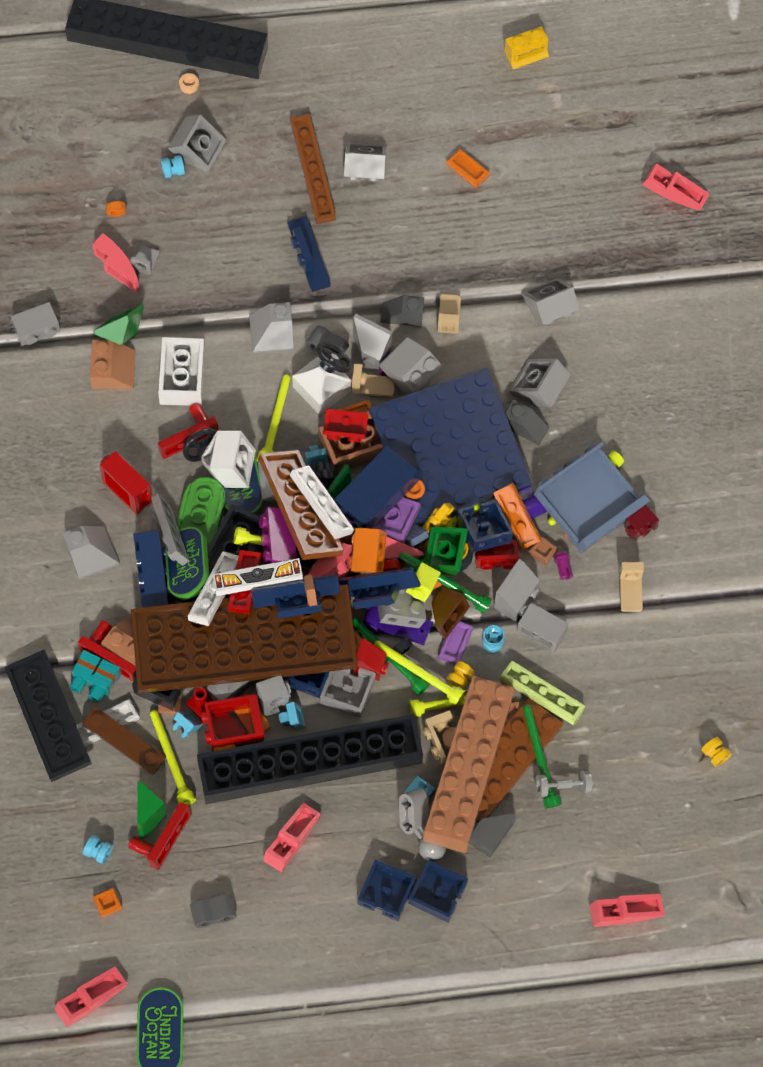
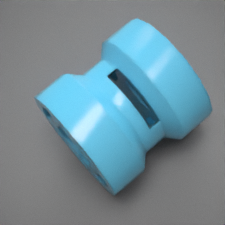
M181 155L174 156L173 159H161L165 179L171 178L172 175L176 174L178 176L185 175Z
M491 625L484 630L482 645L486 651L496 653L502 649L505 633L501 627Z
M92 835L84 847L83 855L94 857L98 863L103 865L113 850V844L109 842L104 843L100 841L98 836Z

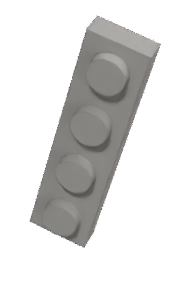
M157 493L151 498L154 506L152 510L158 518L157 525L163 532L162 539L168 547L166 552L172 561L176 560L183 566L189 562L171 506Z

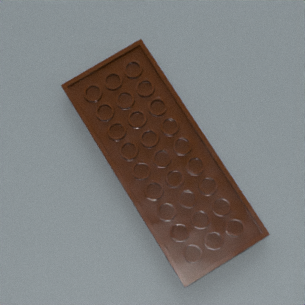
M348 584L339 585L340 593L319 597L322 611L278 619L276 605L254 609L252 603L250 614L229 612L228 604L230 598H223L209 626L188 620V614L195 602L131 609L138 693L270 679L275 676L287 677L357 669L358 663Z

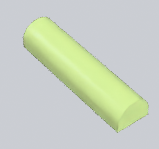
M514 661L509 663L500 676L499 680L514 687L518 692L573 726L585 709V705Z

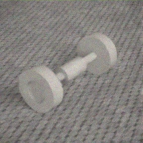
M581 771L579 781L565 779L556 780L555 783H548L545 775H537L535 778V790L538 797H546L550 787L564 789L572 788L573 785H579L581 792L584 794L591 793L593 786L589 771Z

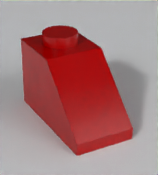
M362 638L356 654L358 668L355 669V674H358L360 667L375 672L376 680L380 681L381 675H386L388 670L387 654Z

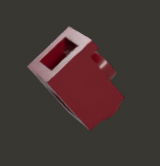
M644 505L626 519L625 532L630 538L635 540L640 536L644 537L652 529L655 531L658 528L659 519L647 505Z

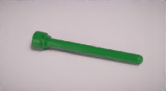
M406 552L399 554V558L416 569L422 563ZM440 573L437 582L464 594L466 599L473 602L476 610L485 613L492 601L491 598L486 595H476Z
M352 617L353 627L374 645V642L379 639L356 617ZM386 656V659L411 682L412 690L418 696L430 686V683Z
M524 705L523 713L540 775H545L548 783H552L531 706ZM553 787L548 788V795L543 799L545 809L562 805L560 795L554 792Z

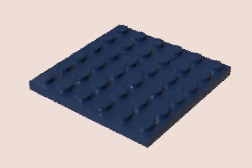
M488 368L369 408V413L383 449L388 446L417 469L420 480L425 486L423 496L418 500H414L420 503L421 508L413 524L418 526L425 524L436 508L440 509L445 503H450L455 507L451 513L453 514L458 509L476 506L496 499L493 493L514 483L517 491L532 486L530 476Z

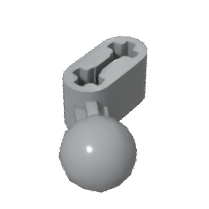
M417 788L399 797L400 827L406 834L415 833L420 840L418 844L420 856L427 861H437L444 856L446 848L423 841L424 830L429 817V800L427 793L423 789Z

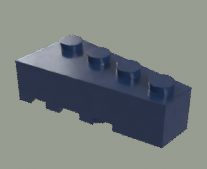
M159 530L133 533L142 608L168 605L167 598L172 597L168 585L166 586L165 583L167 569L166 566H163V559H166V548L161 546Z

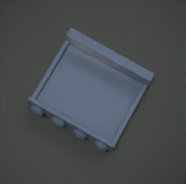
M603 442L597 446L594 444L589 446L584 451L585 454L583 456H575L568 462L569 466L565 469L563 466L558 468L553 473L551 479L544 478L537 484L538 489L534 493L581 554L626 522L628 517L650 502L645 494L639 497L601 450L604 445Z

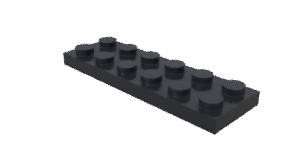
M45 649L5 666L4 668L51 782L91 765V759Z

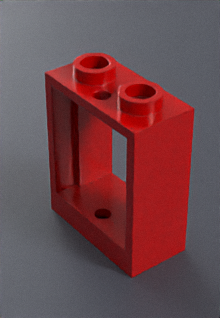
M116 451L111 455H106L101 460L102 482L136 515L152 503L150 484Z
M257 694L204 703L201 719L203 724L207 723L208 731H204L206 744L211 745L212 751H214L213 748L231 744L240 747L264 742V730ZM249 709L253 734L216 740L211 714Z

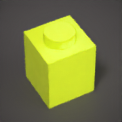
M421 563L415 572L421 585L420 587L407 589L406 593L425 602L441 572Z

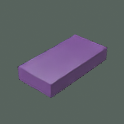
M459 621L445 639L438 659L453 665L461 661L474 626Z

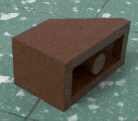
M445 586L435 595L434 600L431 602L435 626L442 638L446 639L470 608L464 594Z

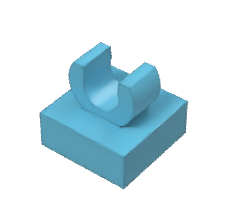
M318 445L309 446L310 451L305 452L306 465H311L314 462L315 464H318V462L323 464L328 462L325 448L318 449Z
M295 702L286 704L287 712L279 714L280 723H284V726L291 725L297 730L306 728L302 707Z
M187 710L179 711L173 718L177 721L173 725L174 731L178 730L180 726L184 728V732L181 735L182 738L188 737L191 732L198 731L203 725Z
M417 775L404 793L421 788L427 793L429 799L434 793L435 788Z

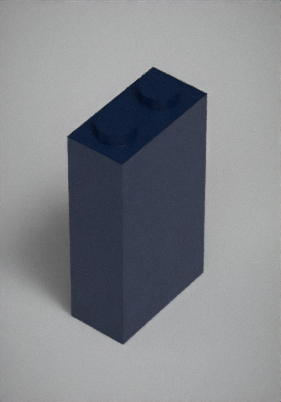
M386 446L334 501L344 516L352 520L351 523L355 528L373 529L420 480L419 472Z

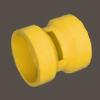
M458 661L454 666L453 673H449L446 677V682L451 687L455 686L457 688L459 686L465 690L468 680L472 679L475 671L466 663Z
M718 736L706 743L701 749L705 755L711 758V763L714 767L720 766L732 755L728 748H724L722 740Z

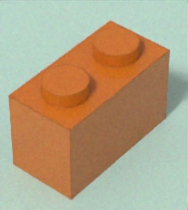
M355 528V534L352 536L353 555H351L349 561L351 571L357 574L383 572L387 532L381 529Z

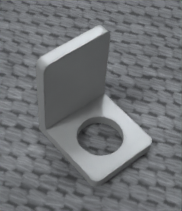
M140 246L137 256H132L130 259L134 271L151 275L158 259L159 251Z

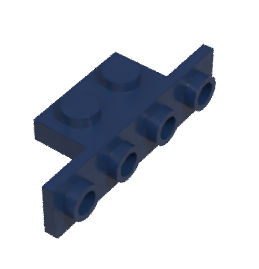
M307 217L288 221L287 225L292 236L290 237L293 249L297 250V261L299 266H302L311 292L330 287L331 283Z
M413 568L338 579L339 585L348 584L349 597H354L352 603L355 609L394 604L400 590L416 588L421 585Z
M338 575L313 578L317 605L315 606L308 605L304 580L252 589L254 609L276 605L278 619L322 611L319 597L340 593Z

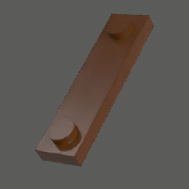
M94 706L82 722L85 728L152 776L166 759V756L96 706Z

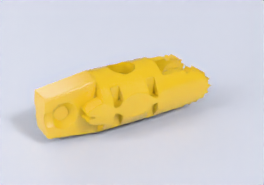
M445 503L440 509L436 508L422 526L423 529L427 530L428 536H430L431 527H446L451 520L449 516L455 509L453 505ZM429 537L422 547L424 552L427 551Z

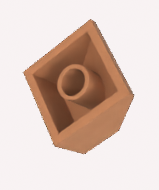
M92 340L90 368L92 388L134 389L135 350L110 340Z
M128 617L116 624L101 644L103 648L136 667L132 619Z

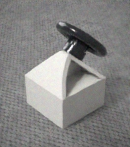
M321 342L316 346L318 357L292 376L293 388L319 415L351 392V379L345 373L351 371L352 362L341 349L326 342ZM343 360L346 367H342L339 361Z
M204 428L189 437L183 447V456L186 460L190 462L202 461L212 476L225 488L249 487L256 450L241 431H217L213 428ZM209 434L206 438L201 439L199 441H195L199 437ZM190 448H196V456L189 454Z

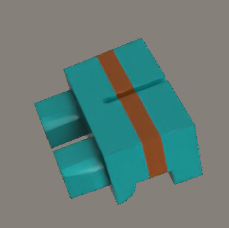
M83 650L72 671L73 679L70 689L81 694L84 687L87 686L91 688L88 698L99 703L104 695L108 696L115 681L119 680L121 676L120 667L104 659L101 661L100 657Z

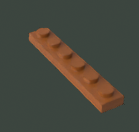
M310 114L291 117L290 124L316 224L336 221V214Z

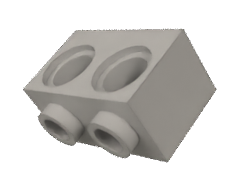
M275 676L256 683L257 700L265 718L287 710L286 704L292 700L290 695L291 689L287 680L283 681L282 676Z

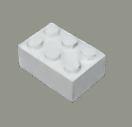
M162 337L158 393L160 405L191 406L199 403L202 406L205 356L204 339Z

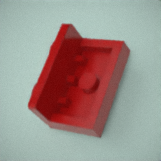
M326 409L323 434L327 435V439L340 440V436L348 437L349 442L361 443V439H366L369 413Z
M511 540V543L475 552L476 568H481L482 570L500 567L510 570L513 569L520 559L518 555V540Z

